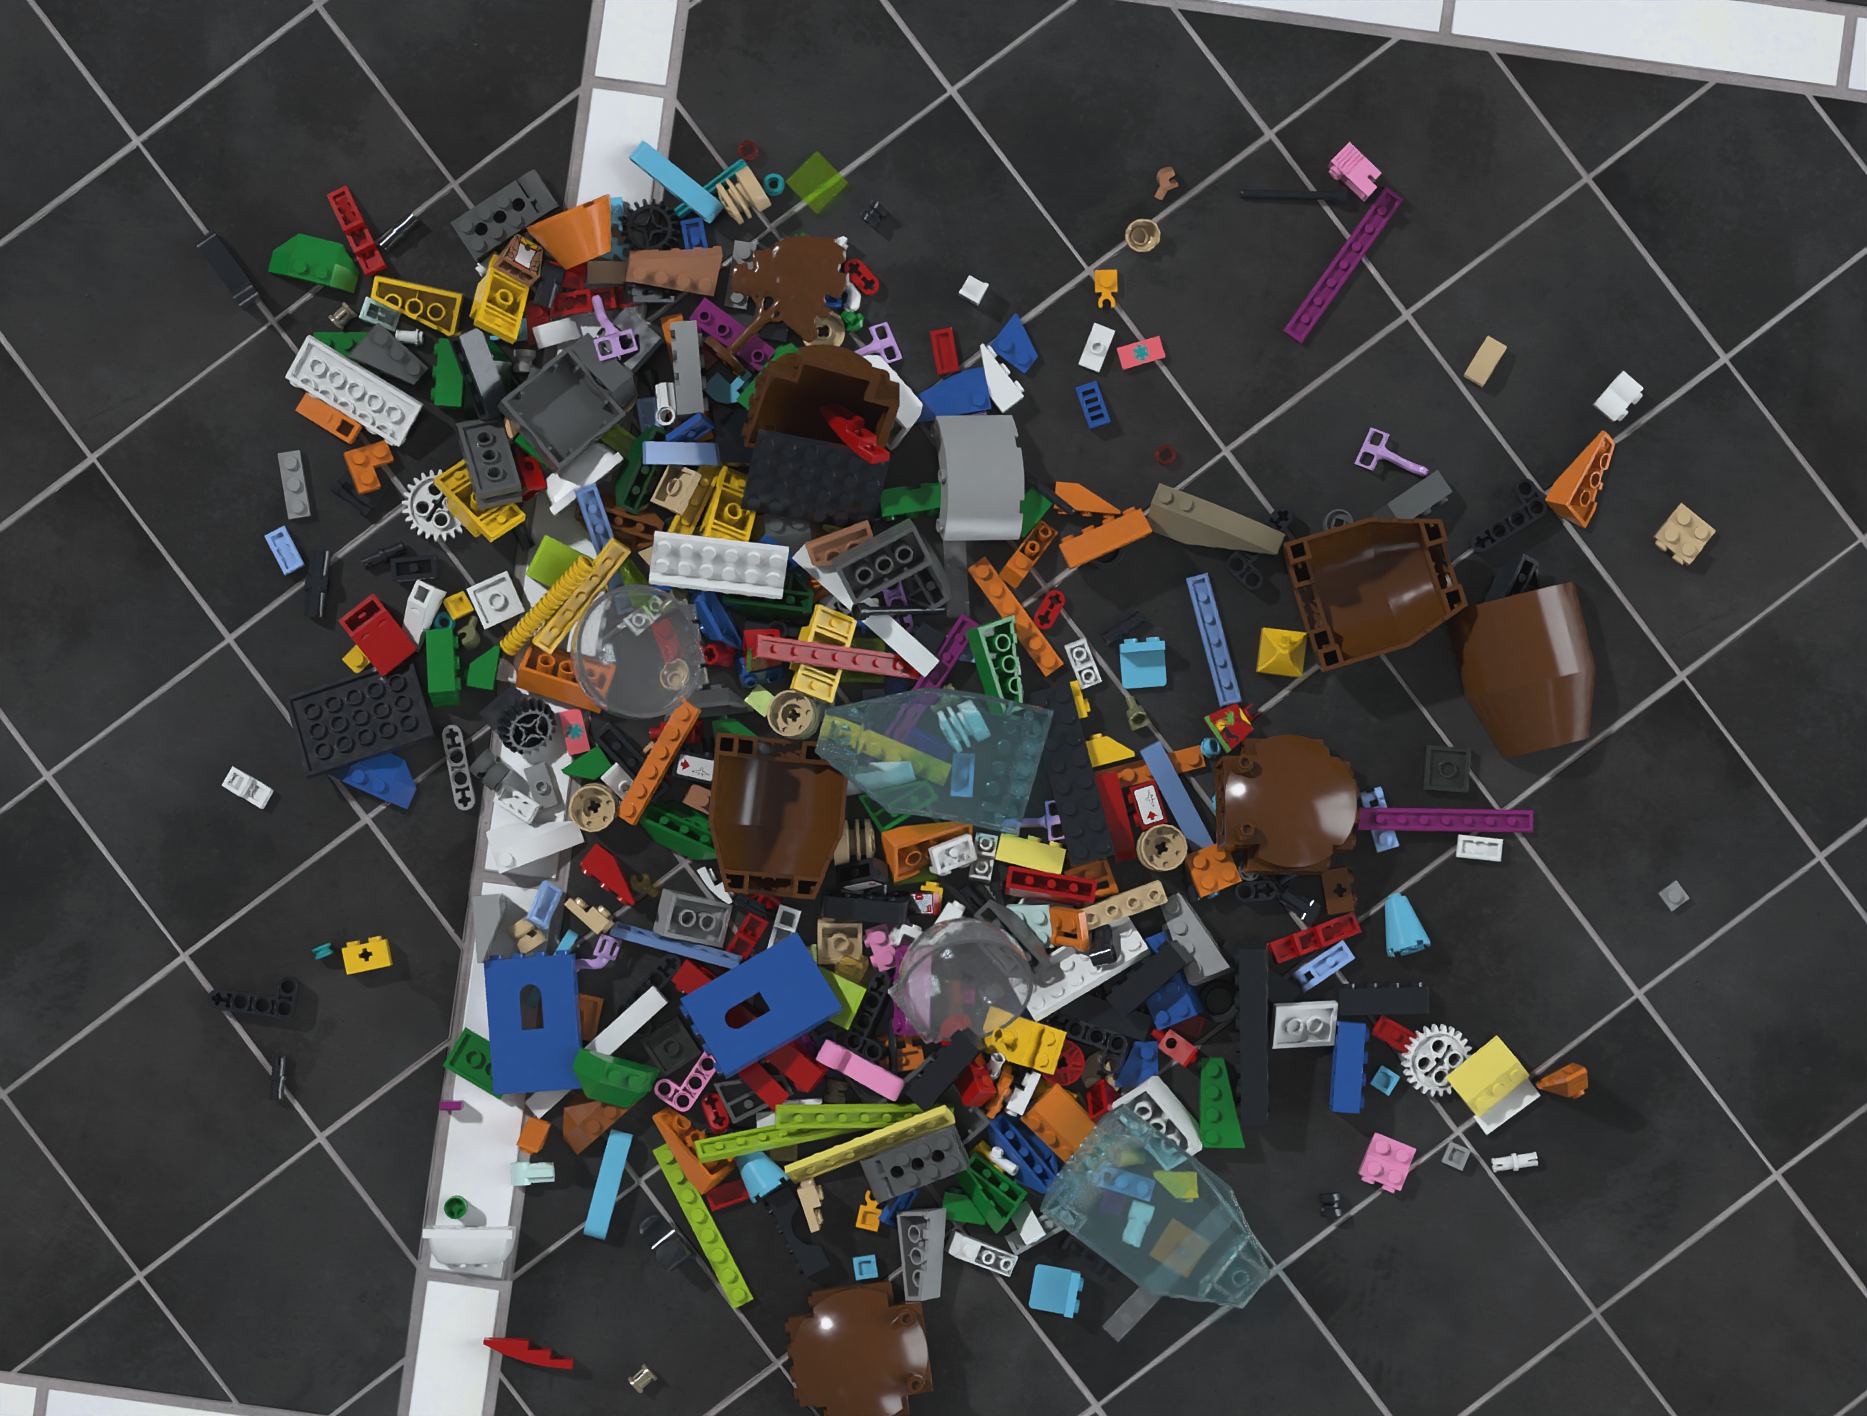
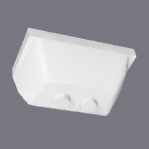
M866 355L863 357L872 363V367L888 371L890 380L900 384V406L886 446L892 451L900 444L921 415L923 404L879 355Z
M595 442L556 475L552 473L546 478L547 489H545V497L549 503L550 511L557 518L578 502L574 492L575 489L594 482L596 486L621 467L625 459L610 446Z
M1151 1076L1137 1088L1113 1102L1112 1108L1166 1171L1202 1150L1199 1124L1160 1077Z
M427 1225L423 1228V1238L428 1239L429 1249L438 1263L452 1264V1267H466V1264H475V1267L484 1268L488 1267V1264L504 1262L512 1251L516 1237V1226Z

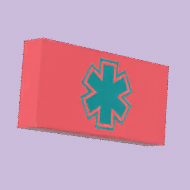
M1160 336L1117 348L1122 370L1165 358Z
M581 708L559 712L569 756L590 751L591 748Z

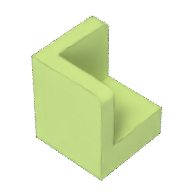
M757 685L750 695L745 698V701L763 717H766L768 705L774 696L761 685Z

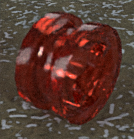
M750 140L741 142L738 146L740 158L744 161L754 160L758 155L757 145ZM748 145H751L754 153L749 154L748 157L744 156L743 154L745 153L742 151V148H747Z
M1161 445L1155 452L1156 461L1161 465L1171 464L1176 455L1174 448L1170 445ZM1165 449L1169 450L1168 454L1171 453V458H1167L1166 461L1161 459L1162 456H1159V452H1163Z

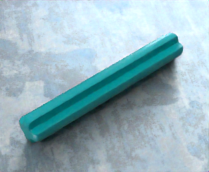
M739 159L703 188L711 195H714L718 192L716 184L720 182L725 187L727 185L725 179L734 180L736 178L735 172L748 166L743 159ZM681 203L673 211L678 219H683L693 210L684 203Z

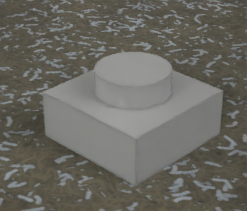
M1677 880L1657 893L1670 911L1675 910L1690 899Z
M1449 1141L1441 1162L1462 1171L1471 1150Z

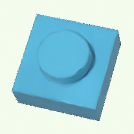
M1380 1065L1369 1084L1389 1096L1400 1076Z
M875 1254L853 1257L856 1280L878 1277Z

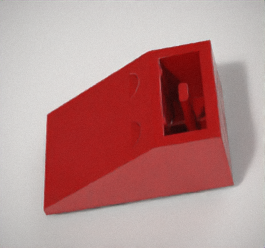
M374 593L338 620L382 677L418 650Z
M596 843L580 863L583 867L581 871L591 879L594 877L598 878L601 881L599 885L607 892L613 890L617 893V899L625 906H629V904L635 905L637 900L617 856L600 843Z

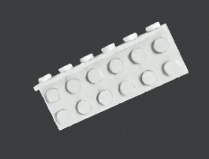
M311 335L306 337L285 376L294 387L305 389L312 398L323 400L334 409L346 414L352 420L364 425L368 432L385 438V442L392 446L397 445L399 447L405 442L407 433L424 405Z
M655 531L649 584L782 599L789 547Z
M1129 916L1108 923L1112 928L1113 945L1117 955L1116 963L1099 967L1092 965L1089 949L1092 947V930H1089V948L1087 951L1083 952L1078 951L1074 947L1062 946L1047 955L1051 966L1035 981L1016 977L1010 978L1035 1022H1038L1151 954Z

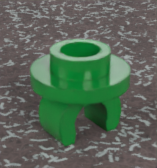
M844 310L840 315L841 319L846 322L845 330L847 332H856L863 326L864 316L861 313L854 314L851 311L848 313Z

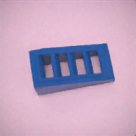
M1097 381L1075 388L1089 430L1109 424L1111 421ZM1093 388L1095 390V393L1086 396L1082 395L1084 391ZM1094 397L1098 399V401L1089 404L1085 403V400ZM1100 405L1101 409L1088 412L1089 408ZM1103 414V418L1091 420L1092 416Z

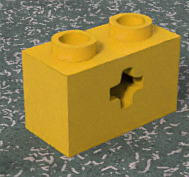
M381 936L368 938L369 943L360 944L359 940L346 943L347 947L342 948L347 975L393 965L388 939L382 940ZM365 948H367L368 952L372 951L373 956L369 957V961H367L366 957L362 958L361 953L365 952Z

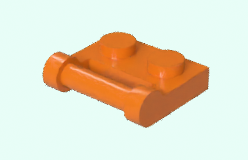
M1107 859L1064 871L1067 876L1097 880V883L1107 880L1109 886L1096 890L1095 900L1111 894L1113 896L1119 894Z
M1060 906L1050 907L1049 914L1052 928L1050 943L1057 947L1063 945L1074 947L1078 951H1087L1089 948V936L1085 911ZM1063 932L1077 934L1078 939L1064 937Z

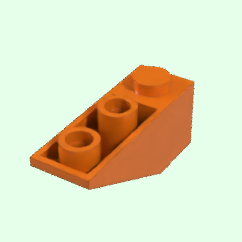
M308 392L305 393L295 410L353 445L364 427L320 399L312 398Z
M1056 482L1055 493L1070 504L1076 512H1080V516L1093 517V513L1102 514V518L1115 517V515L1120 516V510L1080 484ZM1054 504L1053 509L1058 510V514L1068 515Z
M1040 519L998 576L1016 589L1058 532Z
M531 1115L516 1144L521 1147L520 1151L530 1155L534 1152L538 1153L543 1148L552 1123Z

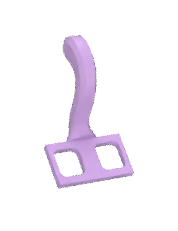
M599 295L593 296L592 305L596 318L606 331L603 337L593 340L599 361L637 351L638 348L632 329L619 331L615 328L605 314L601 297ZM630 334L634 346L623 350L619 337ZM608 340L612 348V354L601 356L598 343Z
M887 322L870 327L869 330L873 341L869 345L854 351L861 356L879 353L887 364L902 359ZM880 326L884 327L887 333V338L882 340L878 338L875 328ZM892 347L896 358L888 360L884 349Z
M1370 428L1354 464L1374 471L1378 460L1385 459L1409 472L1427 477L1429 470L1426 467L1412 463L1387 450L1385 444L1389 438L1388 433ZM1375 432L1383 434V439L1379 446L1370 444V440ZM1365 453L1374 455L1370 466L1361 464Z
M1054 800L1045 802L1046 814L1041 818H1017L996 823V829L999 831L1013 828L1044 827L1048 829L1049 841L1064 839V835L1057 838L1053 837V826L1060 824L1059 816L1051 815L1050 805L1055 803Z
M601 934L593 955L598 957L594 960H576L577 972L580 969H601L609 960L615 961L623 940ZM606 939L604 949L600 953L599 949L602 944V941ZM617 942L615 951L613 955L610 956L611 948L613 944Z

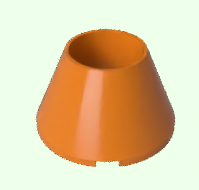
M609 194L601 196L529 226L527 230L567 270L611 251V197Z

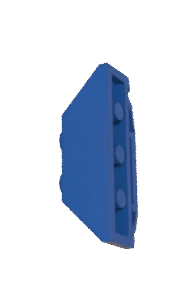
M693 589L689 608L694 617L698 616L703 634L705 636L708 635L711 641L742 650L743 634L727 605L722 603L723 598L720 592Z
M391 753L327 773L347 784L405 809H408L417 790L405 759Z
M1002 1111L987 1125L991 1149L995 1146L1002 1148L1004 1151L1002 1156L1019 1166L1017 1173L1013 1176L1020 1184L1045 1194L1060 1180L1057 1158L1054 1152L1020 1119L1021 1116L1017 1115L1015 1117Z

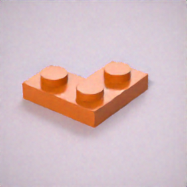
M385 440L344 452L343 455L359 495L380 489L381 485L374 468L393 463L394 460L388 443Z

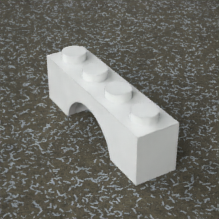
M780 904L767 949L796 932L802 910Z

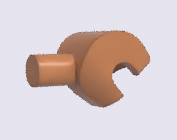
M1172 167L1162 168L1157 173V182L1160 187L1155 197L1163 200L1168 190L1178 186V182L1175 179L1169 180L1175 176Z

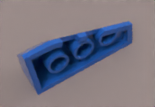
M984 367L960 371L916 395L922 402L923 407L921 415L913 425L935 421L936 416H962L991 411Z

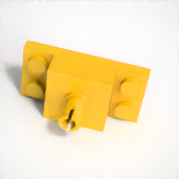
M494 254L490 258L485 277L477 285L470 318L474 319L473 325L513 344L517 340L529 288L493 268L494 263L499 257Z
M464 460L434 478V485L448 498L447 509L475 538L483 534L490 542H493L525 520L526 515L515 503L478 510Z
M723 466L720 469L716 488L712 491L707 501L699 532L703 534V537L749 542L756 511L740 509L747 479L746 474L727 466Z
M817 604L815 605L809 626L801 628L798 640L850 647L857 621L853 617ZM797 663L790 664L789 669L795 671L790 686L791 690L828 704L833 703L842 670Z
M991 1007L981 1040L987 1045L983 1050L987 1054L992 1055L995 1052H999L1004 1055L1007 1061L1054 1075L1067 1032Z

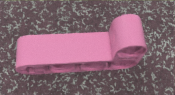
M828 1039L825 1040L816 1057V1060L820 1063L837 1069L895 1102L906 1081L891 1072L854 1054L843 1045Z
M704 1051L682 1086L669 1078H662L654 1087L655 1094L679 1111L689 1110L716 1071L715 1068L706 1070L702 1066L703 1059L711 1058L714 1063L716 1061L712 1055L708 1057ZM697 1076L701 1079L702 1085L700 1088H693L690 1085L692 1077ZM666 1082L671 1086L669 1094H662L659 1091L661 1083ZM680 1095H686L689 1098V1105L686 1107L680 1106L677 1098Z

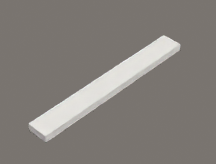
M804 544L792 559L851 611L854 603L850 599L834 566H813ZM870 598L861 601L870 607H879ZM889 615L870 616L866 620H861L924 677L939 662L932 653Z
M653 985L584 1049L607 1055L612 1054L669 1001ZM572 1089L535 1092L524 1103L540 1119Z

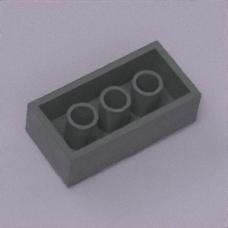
M910 518L831 559L854 605L934 563Z

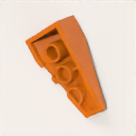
M1602 430L1554 482L1545 499L1546 503L1555 513L1581 528H1586L1595 512L1597 503L1594 500L1597 490H1602L1603 483L1601 482L1603 471L1608 469L1615 442L1606 431Z
M972 820L901 826L882 832L881 851L885 862L888 864V871L892 881L897 882L913 877L920 873L919 869L928 863L932 865L928 848L964 834H970L973 840Z
M1571 1063L1538 1080L1534 1084L1539 1089L1568 1098L1572 1096L1575 1099L1585 1094L1584 1089L1588 1088L1587 1070L1583 1066Z
M666 1107L652 1117L686 1178L701 1195L717 1186L737 1167L734 1157L700 1164L694 1147V1141L709 1138L708 1135H705L704 1130L701 1132L693 1127L690 1120L671 1107Z

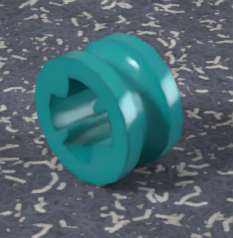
M330 942L312 950V953L316 954L315 960L334 953L330 949Z

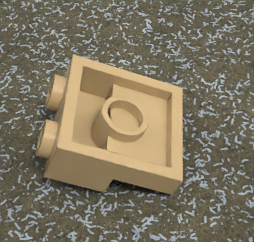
M668 465L650 501L664 509L682 515L702 475L681 465Z
M1680 503L1653 536V539L1656 540L1655 545L1664 552L1666 550L1673 554L1672 559L1683 566V564L1690 565L1716 530L1684 504Z
M571 897L564 904L596 934L601 932L607 933L615 924L609 918L611 913L602 905L599 907L596 905L592 906L588 911L586 908L589 905L580 897L576 899Z
M818 916V964H862V921Z
M814 1178L801 1181V1186H798L797 1189L811 1233L820 1230V1224L823 1223L820 1209L815 1210V1208L821 1206L822 1200L825 1197L821 1185L817 1186Z

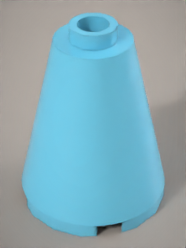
M1401 893L1388 896L1389 900L1385 901L1386 951L1388 957H1395L1394 952H1400V955L1403 956L1425 949L1424 944L1428 947L1431 946L1430 940L1407 897L1401 896Z
M762 1151L734 1157L753 1204L757 1202L756 1197L760 1196L763 1199L782 1186V1179L785 1178L786 1181L790 1179Z

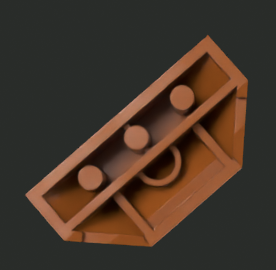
M606 492L599 493L614 538L633 551L653 545L655 531H663L664 522L650 507L641 510L640 513L635 515L616 506L615 495ZM577 502L574 518L588 532Z
M582 1091L564 1107V1141L578 1155L633 1105L629 1108H623L589 1099L584 1091Z

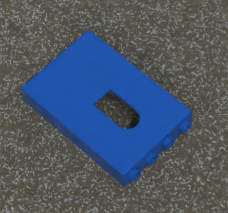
M797 932L680 999L682 1006L679 1007L684 1017H690L693 1025L690 1027L695 1036H701L704 1044L702 1047L707 1056L712 1055L716 1061L713 1066L718 1075L723 1074L726 1079L843 1012L842 1006ZM760 992L771 1011L741 1028H730L725 1022L726 1012Z
M569 950L555 951L556 955L547 956V951L533 952L534 957H525V953L511 954L512 958L503 959V955H492L490 960L483 961L494 1095L582 1089L572 1069L579 1047L583 1048L575 953L569 954ZM531 984L537 986L541 991L544 1028L522 1030L520 991L524 986Z

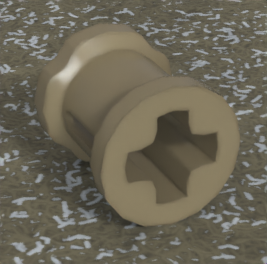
M343 302L342 307L333 315H329L328 318L343 331L344 326L353 317L356 318L358 315ZM347 313L341 320H339L341 316Z
M643 1364L642 1369L635 1376H630L628 1381L639 1393H642L643 1388L652 1380L655 1381L657 1376L646 1364Z

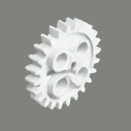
M439 469L438 475H434V472L430 470L429 477L421 473V481L414 478L415 486L410 484L407 486L411 492H404L403 494L408 500L402 501V505L408 507L402 511V514L409 515L405 522H413L410 530L418 528L417 536L425 533V540H428L430 536H434L435 542H437L438 536H441L445 542L446 535L448 534L454 539V531L462 534L463 531L460 526H464L447 509V497L442 501L443 509L438 508L430 522L426 521L427 517L434 510L433 503H439L443 496L442 492L435 496L431 495L428 491L431 486H435L434 478L442 474L441 469ZM419 504H426L429 510L421 514L416 510V507ZM438 516H444L447 519V523L444 526H439L435 523V519Z
M1432 1024L1431 1030L1424 1026V1033L1415 1031L1417 1038L1409 1037L1412 1044L1404 1045L1409 1051L1408 1053H1402V1056L1407 1058V1060L1401 1062V1065L1408 1067L1403 1073L1410 1075L1407 1081L1409 1083L1414 1082L1413 1087L1416 1090L1420 1088V1092L1423 1094L1428 1091L1431 1096H1434L1435 1092L1439 1096H1443V1090L1451 1094L1452 1086L1445 1077L1472 1056L1467 1053L1472 1047L1465 1045L1468 1040L1465 1037L1461 1038V1032L1456 1031L1454 1033L1455 1029L1451 1026L1446 1029V1026L1441 1024L1439 1030L1435 1024ZM1436 1040H1440V1046L1433 1050L1432 1044ZM1456 1053V1060L1449 1063L1450 1055ZM1426 1057L1425 1065L1419 1067V1060ZM1436 1057H1438V1058L1440 1059V1062H1439V1063H1436V1061H1435V1058H1436ZM1438 1071H1442V1077L1439 1080H1435V1074Z

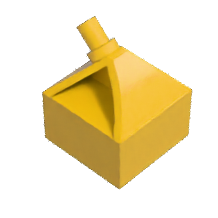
M1261 628L1256 672L1301 678L1307 633Z

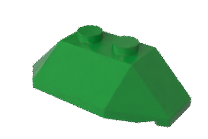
M300 233L273 250L268 270L269 273L355 294L360 274L343 244Z
M676 799L655 803L649 802L639 822L655 842L694 860L717 859L708 824L709 814Z
M579 1047L572 1065V1069L587 1098L623 1108H629L652 1091L660 1072L655 1067Z

